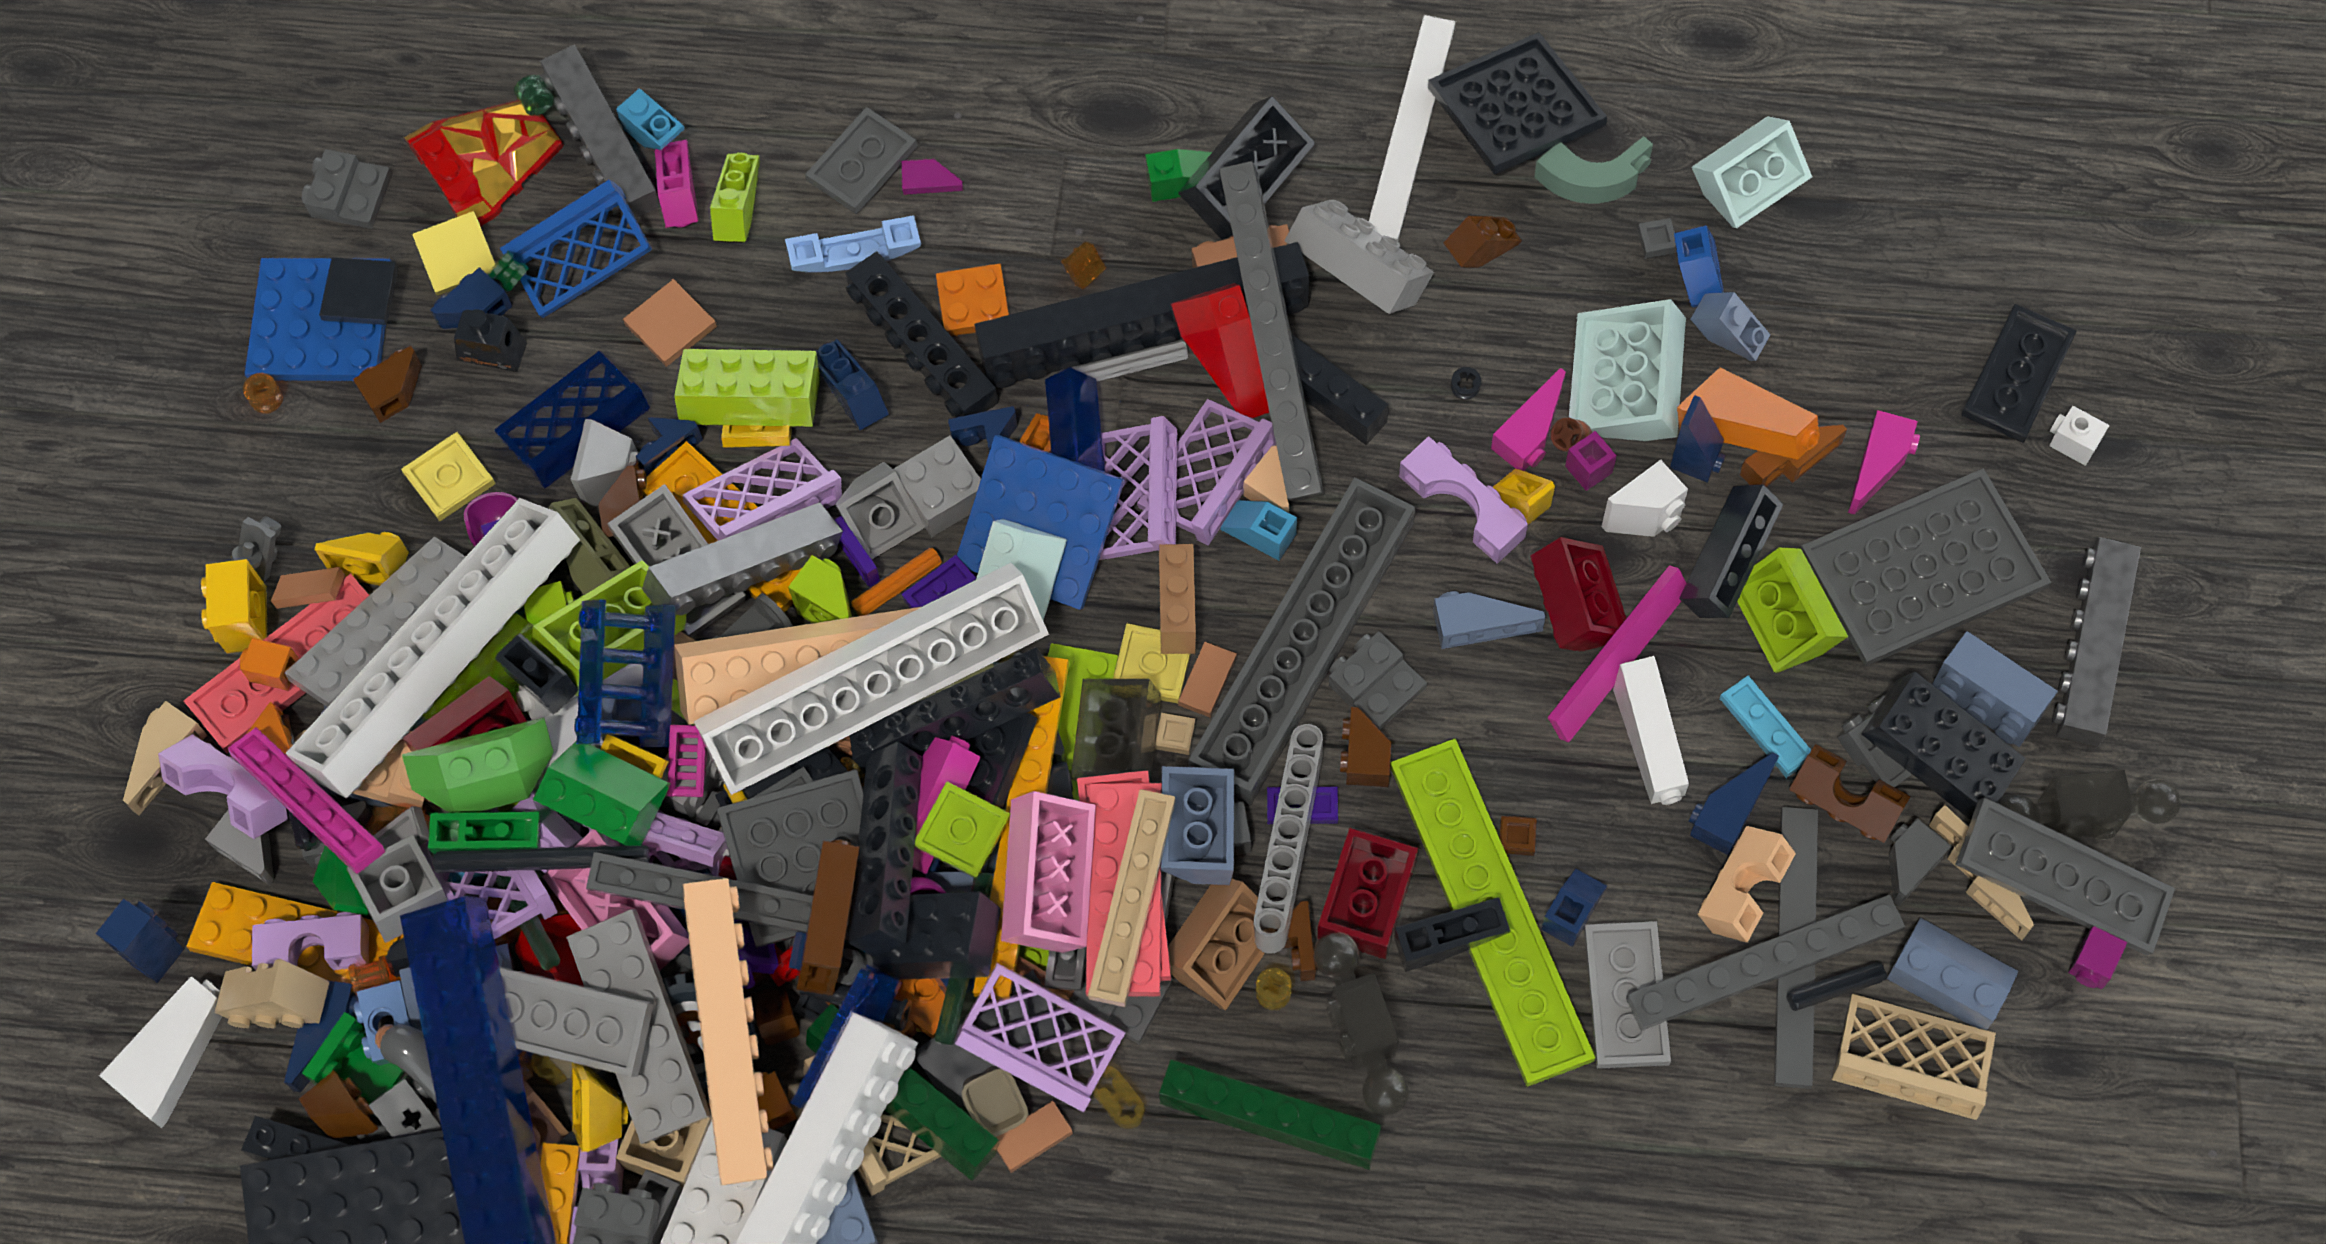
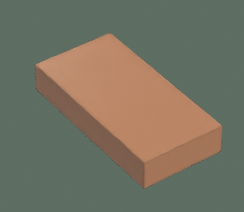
M340 567L281 575L271 602L278 609L335 601L345 574Z
M1204 642L1178 700V706L1211 718L1235 664L1237 654Z
M1054 1101L1028 1116L1026 1121L1018 1127L997 1136L996 1138L999 1140L997 1152L1012 1173L1072 1135L1073 1131Z

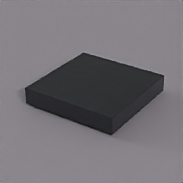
M332 257L319 313L322 321L387 325L399 268L397 263L394 261Z

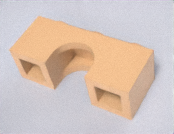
M1746 826L1741 837L1736 841L1725 866L1720 870L1715 884L1707 898L1703 901L1698 916L1712 933L1743 942L1749 941L1763 915V911L1748 894L1749 890L1758 882L1765 880L1780 883L1796 855L1782 834Z

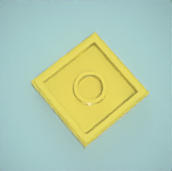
M474 211L412 234L437 296L456 288L463 277L472 274L479 267L488 274L495 265Z
M458 432L401 469L439 521H442L496 484Z
M1126 624L1112 681V691L1178 704L1191 654H1161L1160 630Z

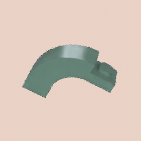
M1643 136L1616 159L1603 163H1594L1579 158L1561 142L1537 160L1534 177L1548 190L1570 201L1588 204L1613 201L1636 189L1638 175L1651 163L1650 156L1653 144Z

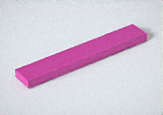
M1669 565L1548 716V720L1561 740L1568 743L1614 687L1620 664L1634 661L1680 604L1681 600L1679 598L1686 585V581L1679 568Z
M256 727L227 748L230 755L356 875L385 853L382 844Z

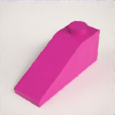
M687 140L671 142L662 150L655 149L657 190L666 228L673 226L685 227L691 223L698 222L697 202Z
M1562 368L1493 434L1491 449L1515 469L1525 471L1529 466L1533 468L1540 463L1546 454L1544 449L1564 384L1566 372Z
M1877 410L1848 513L1855 515L1904 465L1908 454L1915 455L1920 435L1914 434L1918 421Z

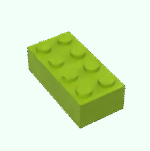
M683 349L674 394L678 419L694 421L697 425L813 427L820 383L816 351Z
M643 560L533 626L532 644L570 677L578 688L576 696L581 695L685 629L687 613L684 615L677 614L664 619L642 590L649 567Z

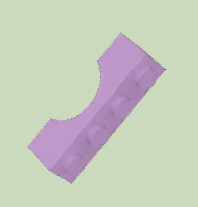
M1428 436L1400 462L1399 477L1422 498L1435 494H1450L1468 503L1477 519L1473 543L1497 564L1526 537L1528 523L1524 515L1518 509L1507 506L1493 487L1482 484L1468 465H1461L1457 462L1443 443H1436Z
M193 734L158 753L163 782L184 795L204 791L220 792L228 795L227 803L231 825L251 838L259 837L288 819L286 807L244 767L237 763L234 758L226 756L215 749L210 743H205Z

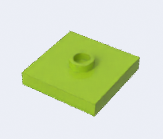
M946 781L915 839V848L978 879L1010 819V813Z

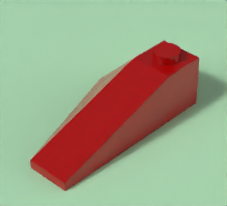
M1232 283L1171 303L1180 336L1214 380L1233 409L1251 419L1270 413L1251 320L1240 285Z

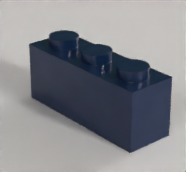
M123 898L95 934L132 967L158 983L184 950L175 940L179 935L169 928L165 921L156 916V912L142 902L138 901L134 906Z

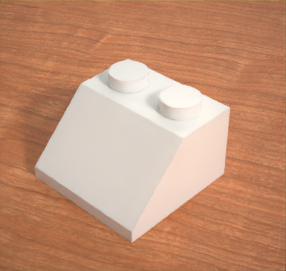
M1659 460L1608 498L1602 528L1606 532L1655 537L1663 530L1669 532L1681 521L1680 516L1682 509L1685 507L1684 502L1688 488L1662 460Z

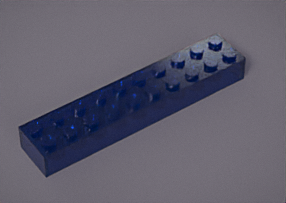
M462 896L400 915L464 1242L465 1244H556L486 898Z

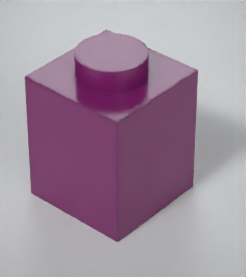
M1594 431L1568 449L1565 467L1587 491L1613 473L1617 455L1599 434Z
M2093 926L2085 936L2068 973L2075 976L2076 980L2086 987L2103 989L2111 979L2128 942Z

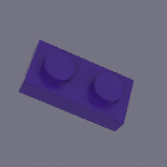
M954 555L901 595L909 608L923 607L975 581L976 577L959 557Z

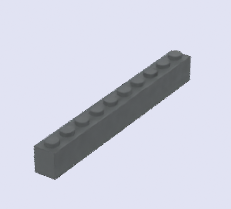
M1253 161L1220 168L1287 499L1292 503L1325 496L1257 168Z

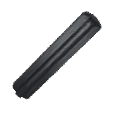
M1876 962L1792 990L1787 994L1786 998L1790 1008L1793 1011H1798L1881 983L1887 979V973L1884 965Z

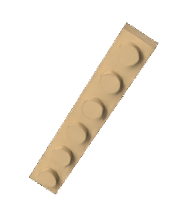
M1139 790L1088 994L1090 1000L1122 1007L1126 1006L1176 802L1175 796Z

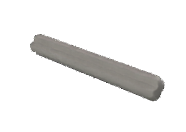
M1179 340L1060 370V384L1063 389H1070L1188 358V349L1185 341Z

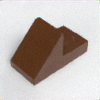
M1308 901L1300 902L1293 910L1288 938L1284 947H1297L1296 949H1291V961L1293 971H1300L1301 981L1315 980V962Z
M785 983L779 988L774 986L750 994L757 1026L767 1046L800 1035Z

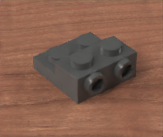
M325 149L322 158L316 157L313 162L312 172L315 177L312 185H305L302 192V202L310 216L372 229L392 176L390 168L359 162L356 155Z
M1377 632L1373 637L1369 634L1364 635L1354 647L1356 652L1350 658L1346 659L1342 656L1332 664L1329 669L1332 673L1329 675V687L1350 707H1358L1381 730L1427 688V682L1403 660V653L1383 634Z
M1885 695L1867 706L1870 713L1864 718H1861L1858 714L1846 721L1841 726L1845 732L1837 738L1856 766L1863 764L1876 783L1880 779L1896 787L1912 774L1861 735L1884 700Z
M1173 979L1160 981V996H1128L1125 1007L1090 1000L1086 995L1085 981L1082 983L1081 991H1074L1072 1000L1076 1001L1075 1005L1124 1030V1038L1140 1045L1171 988Z
M594 1183L592 1189L582 1188L574 1220L576 1231L573 1244H652L660 1205L656 1200L651 1199V1193L639 1189H630L629 1195L615 1193L616 1188L614 1186L604 1183Z

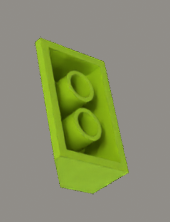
M1778 548L1754 565L1737 602L1774 673H1779L1821 656L1848 637L1801 549Z

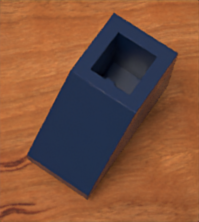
M479 267L472 274L463 277L459 285L449 294L440 297L430 311L441 329H457L464 310L479 309L488 314L502 316L512 307L506 291Z
M1575 869L1560 889L1545 915L1541 930L1573 947L1604 894L1607 885Z

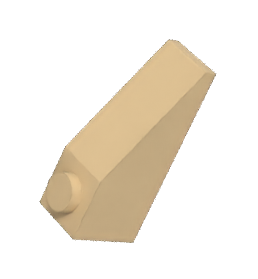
M167 701L149 715L147 723L142 729L123 798L128 807L139 816L166 785L162 779L158 753L192 734L202 741L207 736L196 721Z

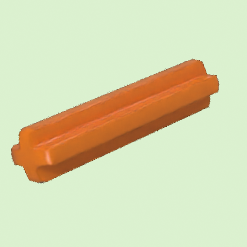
M928 548L852 600L851 604L858 616H865L938 567L942 563L939 554L933 548Z

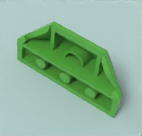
M543 717L402 754V758L413 791L448 813H476L528 799L554 751L545 718Z

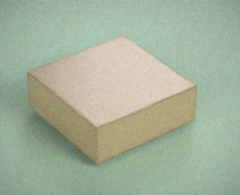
M1161 713L1155 749L1189 755L1196 719Z

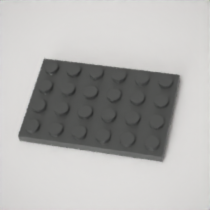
M1984 468L1803 544L1800 548L1865 667L2045 590L2052 583Z

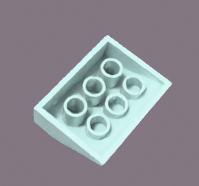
M1671 299L1578 313L1569 418L1586 422L1590 426L1592 433L1596 431L1603 438L1651 441L1677 437V407L1680 405L1686 317Z

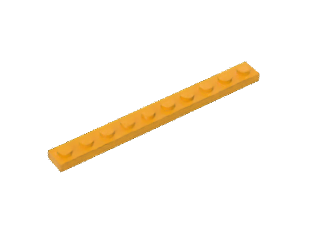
M1044 656L1056 672L1061 697L1027 712L1038 718L1009 790L1006 812L1008 813L1011 812V799L1033 791L1047 794L1069 669L1068 659ZM1010 819L1001 834L990 900L1001 908L990 974L996 963L1015 972L1020 948L1019 944L1001 941ZM1001 974L993 987L996 1000L1010 997L1012 994L1014 981ZM988 977L975 978L974 997H978Z

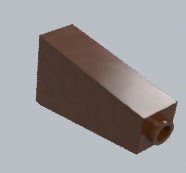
M843 840L823 841L796 990L832 996L834 993L841 964L859 852L858 846H852Z

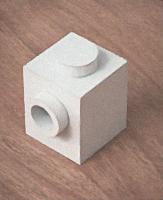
M2072 406L2066 417L2059 414L2050 432L2055 434L2049 446L2086 466L2109 425Z

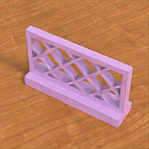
M1209 399L1206 400L1177 443V467L1187 464L1189 476L1177 479L1176 488L1192 484L1195 495L1176 501V526L1195 534L1198 541L1209 546L1234 505L1244 493V480L1271 446L1276 445L1272 422L1263 418L1258 422ZM1213 412L1222 416L1225 424L1205 429L1204 422L1209 414ZM1241 427L1252 430L1248 438L1233 441L1231 430ZM1227 432L1230 443L1214 448L1210 447L1208 437ZM1204 438L1207 450L1188 455L1186 448L1190 442ZM1232 451L1234 455L1232 462L1216 468L1213 456ZM1210 458L1212 469L1193 475L1190 463ZM1215 477L1216 485L1213 490L1198 494L1196 482ZM1144 493L1137 502L1138 508L1144 510L1148 506V496ZM1194 504L1198 505L1199 511L1192 521L1180 517L1178 509Z
M1164 416L1151 418V424L1095 434L1094 469L1109 474L1114 468L1121 474L1120 478L1125 479L1123 487L1128 481L1137 487L1124 503L1120 499L1118 500L1121 507L1113 515L1108 534L1113 530L1121 537L1111 548L1102 549L1099 560L1159 551V545L1176 544L1177 429ZM1150 435V442L1141 453L1132 448L1140 437ZM1119 441L1123 445L1109 460L1105 456V443ZM1130 450L1137 458L1124 472L1117 464ZM1145 463L1149 466V474L1139 485L1131 477ZM1144 493L1148 496V506L1138 515L1131 507ZM1129 512L1136 520L1122 533L1115 526ZM1144 524L1148 528V541L1134 544L1130 539Z
M795 438L790 441V446H779L682 494V497L687 507L719 541L819 502L827 509L835 505L840 499L842 487L841 477L834 470L828 472L802 443ZM793 452H796L801 458L800 463L782 461L783 457ZM761 468L773 470L771 477L756 476L754 472ZM779 470L797 472L795 480L777 478ZM803 473L818 476V478L810 482L801 481ZM733 482L745 484L743 492L725 490V488ZM750 486H767V494L749 493ZM774 487L792 490L782 496L772 495ZM703 497L716 498L714 506L701 505L697 500ZM722 499L740 501L738 509L720 507ZM746 502L763 504L752 511L744 510ZM717 516L735 518L722 526L716 523Z
M495 808V809H492V810H490V811L484 810V811H481L480 813L499 812V811H498L497 808ZM429 841L419 846L476 949L540 913L544 919L558 913L534 870L476 872L488 874L483 887L469 885L475 872H465L460 884L446 882L450 873H437L434 871L432 852L428 849ZM498 875L512 877L506 890L492 888ZM465 893L479 895L474 908L460 906ZM489 896L503 898L498 911L483 909ZM512 899L526 901L528 904L527 907L516 913L507 912ZM479 918L494 919L490 928L476 935L474 929Z
M657 812L642 845L649 848L650 856L654 854L664 866L676 869L687 865L693 871L704 869L699 864L701 863L712 867L710 872L713 876L721 877L718 876V871L723 859V853L727 849L723 833ZM667 853L679 856L681 859L674 862Z
M996 963L962 1025L960 1024L956 1031L954 1041L956 1045L1084 1112L1091 1100L1090 1095L1121 1042L1125 1031ZM1001 974L1014 981L1017 995L996 1001L993 987ZM1019 985L1029 989L1030 991L1021 993ZM990 994L993 1002L984 1004ZM1035 995L1044 997L1047 1001L1049 1012L1028 1018L1023 999ZM1019 1000L1024 1019L1003 1025L998 1006ZM1051 1002L1059 1005L1062 1008L1053 1010ZM995 1008L999 1027L984 1031L973 1025L979 1012ZM1067 1012L1077 1015L1081 1029L1060 1035L1055 1016ZM1051 1017L1056 1036L1035 1042L1030 1023ZM1083 1019L1094 1025L1085 1027ZM1026 1025L1031 1044L1018 1048L1010 1045L1005 1031ZM1103 1029L1113 1034L1106 1048L1092 1052L1087 1033ZM1001 1032L1003 1040L995 1037L994 1034ZM1083 1035L1088 1053L1067 1059L1062 1041ZM1058 1042L1063 1061L1050 1065L1042 1062L1037 1048ZM1029 1050H1034L1035 1057L1025 1052ZM1102 1055L1096 1066L1094 1058ZM1090 1059L1093 1073L1085 1085L1072 1077L1069 1065ZM1061 1067H1066L1067 1074L1057 1069Z

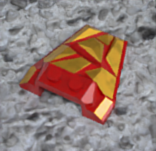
M531 97L433 121L404 137L420 164L425 165L447 198L455 216L459 217L474 211L480 226L496 218L503 211L501 205L512 194L517 196L523 190L521 184L532 173L537 175L564 147Z

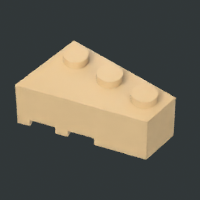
M282 959L275 960L271 968H268L269 964L260 963L257 966V970L251 972L252 968L250 967L225 971L214 1013L228 1018L227 1023L229 1025L249 1028L250 1024H256L261 1027L276 1028V1024L281 1023L293 1028H302L304 1023L320 1022L330 981Z

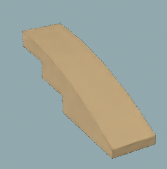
M1944 805L1935 814L1929 826L1954 847L1948 860L1955 865L1969 827ZM1955 865L1973 881L1966 893L2020 940H2023L2034 924L2020 896Z

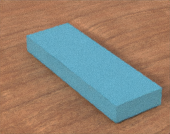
M1746 676L1721 694L1720 700L1767 756L1771 753L1779 755L1776 767L1786 778L1802 767L1811 749L1749 676Z

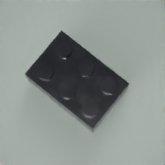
M981 892L910 895L906 944L874 957L873 964L894 980L989 977L1001 908Z

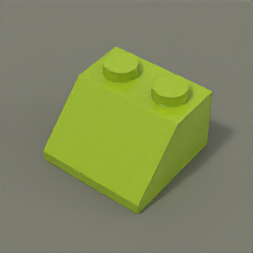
M812 555L788 586L797 614L811 623L852 618L849 599L844 586L845 583L840 572L841 569L831 560L824 558L822 561Z

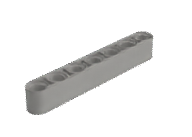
M1302 724L1295 728L1289 744L1254 916L1255 944L1258 949L1265 953L1279 952L1285 947L1288 938L1323 760V734L1318 727L1312 724ZM1303 745H1312L1313 747L1304 748V747H1301V746H1303ZM1299 774L1307 775V777L1298 778L1295 776ZM1293 804L1301 805L1299 808H1290L1289 806ZM1285 835H1294V836H1296L1295 838H1292V839H1285V838H1283V836H1285ZM1283 865L1290 867L1286 870L1276 869L1278 866ZM1272 897L1284 898L1279 902H1274L1270 900V898ZM1267 928H1274L1278 930L1274 933L1263 932V930Z

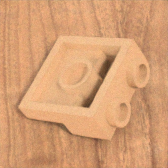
M403 738L387 753L384 761L367 775L361 786L352 792L356 795L409 809L411 806L422 809L424 801L431 802L411 789L402 754L411 751Z

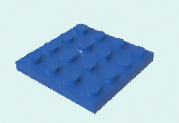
M261 258L245 376L248 380L353 381L366 368L374 367L381 363L386 325L322 321L319 313L331 258ZM365 259V260L391 261V259Z
M995 435L957 556L969 570L978 573L992 523L1000 519H1006L1067 539L1050 599L1081 610L1084 608L1125 479L1001 435Z

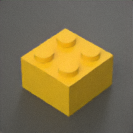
M244 559L206 564V577L201 579L202 593L206 598V609H202L201 613L204 628L210 631L214 641L218 642L226 653L243 652L245 648L249 647L252 638L264 640L267 637L266 585L249 561Z

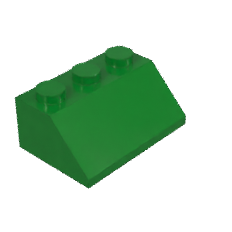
M577 739L548 767L533 800L624 845L641 846L671 783Z

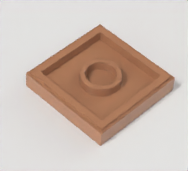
M674 279L623 319L624 324L666 367L683 354V349H690L717 327L715 320Z

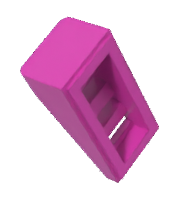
M670 725L668 782L671 785L667 791V796L704 798L707 748L696 726ZM680 738L698 739V745H680ZM679 752H697V759L679 758ZM678 766H697L696 773L677 772ZM677 780H696V787H676Z

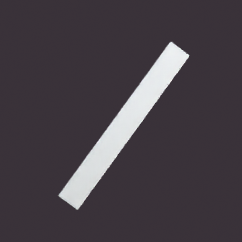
M1424 15L1369 219V222L1374 226V231L1382 236H1389L1397 242L1400 237L1436 98L1428 89V79L1443 73L1455 29V21Z

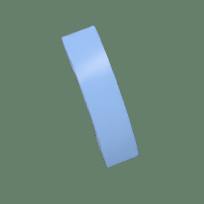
M914 215L882 221V228L825 239H819L817 233L785 239L791 269L801 272L849 270L876 251L885 261H888L921 247Z

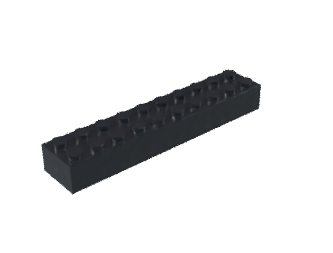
M1294 242L1273 248L1287 314H1295L1308 307L1309 274L1299 244ZM1238 257L975 323L979 354L985 376L994 387L1006 388L1018 381L1026 379L1037 380L1049 373L1182 340L1183 338L1180 336L1171 303L1232 283L1240 285L1248 310Z

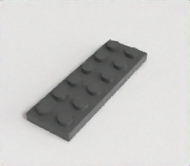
M1987 798L1978 800L1955 864L2089 929L2095 926L2128 942L2127 947L2144 955H2150L2154 952L2175 888Z

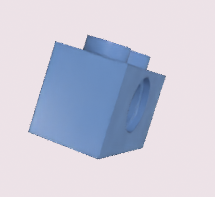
M400 980L358 991L359 1002L354 1003L359 1024L364 1023L367 1037L362 1038L365 1056L367 1059L372 1058V1062L380 1066L390 1062L383 1058L381 1050L375 1044V1036L379 1030V1021L386 1015H392L394 1025L404 1024L412 1027Z

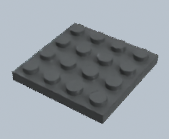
M857 770L717 808L736 880L813 896L823 841L843 840L852 846H858L863 791ZM852 889V895H851V902H850V904H852L853 889ZM748 922L756 948L791 939L796 935L795 931Z

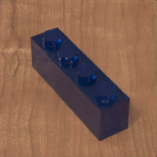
M1069 367L1045 379L1051 453L1105 472L1097 381L1095 378Z

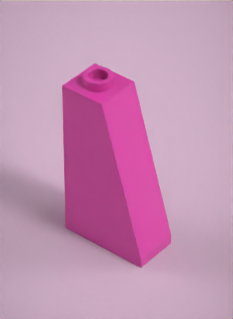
M951 736L949 741L935 737L922 756L915 839L946 781L965 790L978 764L980 756L969 751L970 744L957 737ZM914 847L912 869L926 874L934 857Z

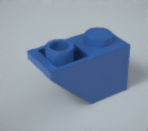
M1707 225L1674 233L1679 266L1692 308L1698 307L1706 293H1724L1716 243Z

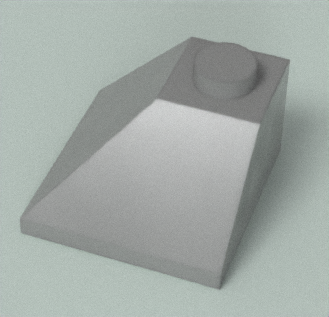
M585 419L571 476V482L585 509H593L599 504L630 462L638 461L636 455L640 453L637 451L631 438L590 419Z
M884 462L854 479L835 504L845 523L871 560L925 528L896 471Z

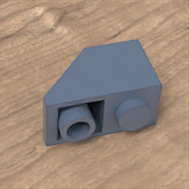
M1735 292L1704 294L1690 319L1709 341L1750 361L1757 360L1770 337V333Z

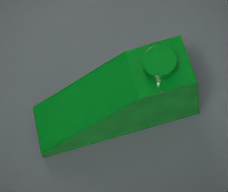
M1174 149L1145 154L1146 174L1152 202L1181 197L1178 194L1180 189L1212 152Z
M430 813L428 849L434 855L438 851L538 849L540 813Z

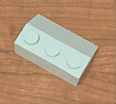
M1769 116L1692 166L1703 195L1734 228H1738L1812 178L1790 121Z
M1006 519L993 521L976 580L1012 563L1023 574L1044 621L1067 539Z

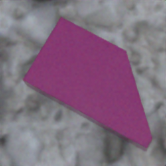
M935 159L901 161L903 195L963 191L962 181Z

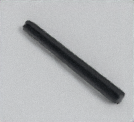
M645 845L438 851L433 856V868L437 873L590 869L594 852L646 863L650 861L649 848Z

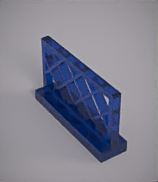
M599 350L495 428L494 431L534 474L537 481L546 488L574 467L585 419L594 420L620 432L649 410L650 406L642 390L634 382L631 383ZM600 364L604 366V378H589L590 371ZM602 386L600 397L585 398L587 387ZM609 386H623L625 388L616 396L607 397ZM569 387H579L577 398H562L563 392ZM560 406H575L574 416L558 418ZM583 406H598V409L588 417H581ZM543 407H553L551 418H536L537 411ZM534 426H549L547 438H532ZM556 426H571V430L562 437H554ZM516 427H526L524 438H510L507 434ZM530 446H545L544 450L533 459L528 457Z
M867 965L865 969L861 968L791 1104L799 1108H805L853 1012L882 1023L902 982L870 965Z

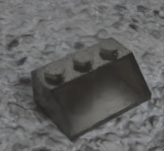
M1083 679L1071 772L1072 780L1077 781V778L1148 770L1149 783H1151L1161 693L1150 679Z

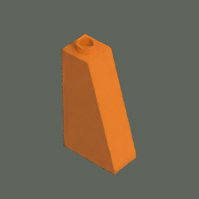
M1722 368L1715 371L1677 407L1679 429L1694 395L1701 397L1724 439V443L1796 460L1808 450L1813 449L1820 437L1817 415Z

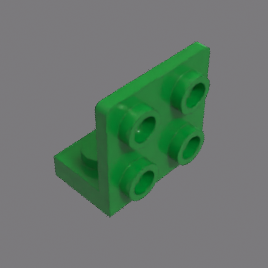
M344 1012L302 1074L314 1085L318 1084L333 1070L343 1080L350 1077L363 1092L362 1096L370 1104L395 1085L405 1071L392 1063L380 1066L373 1063L372 1058L367 1059L362 1046V1038L367 1037L365 1028L362 1024H359L356 1018Z

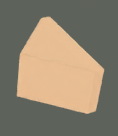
M1271 446L1244 480V496L1251 501L1269 502L1289 513V502L1277 446Z

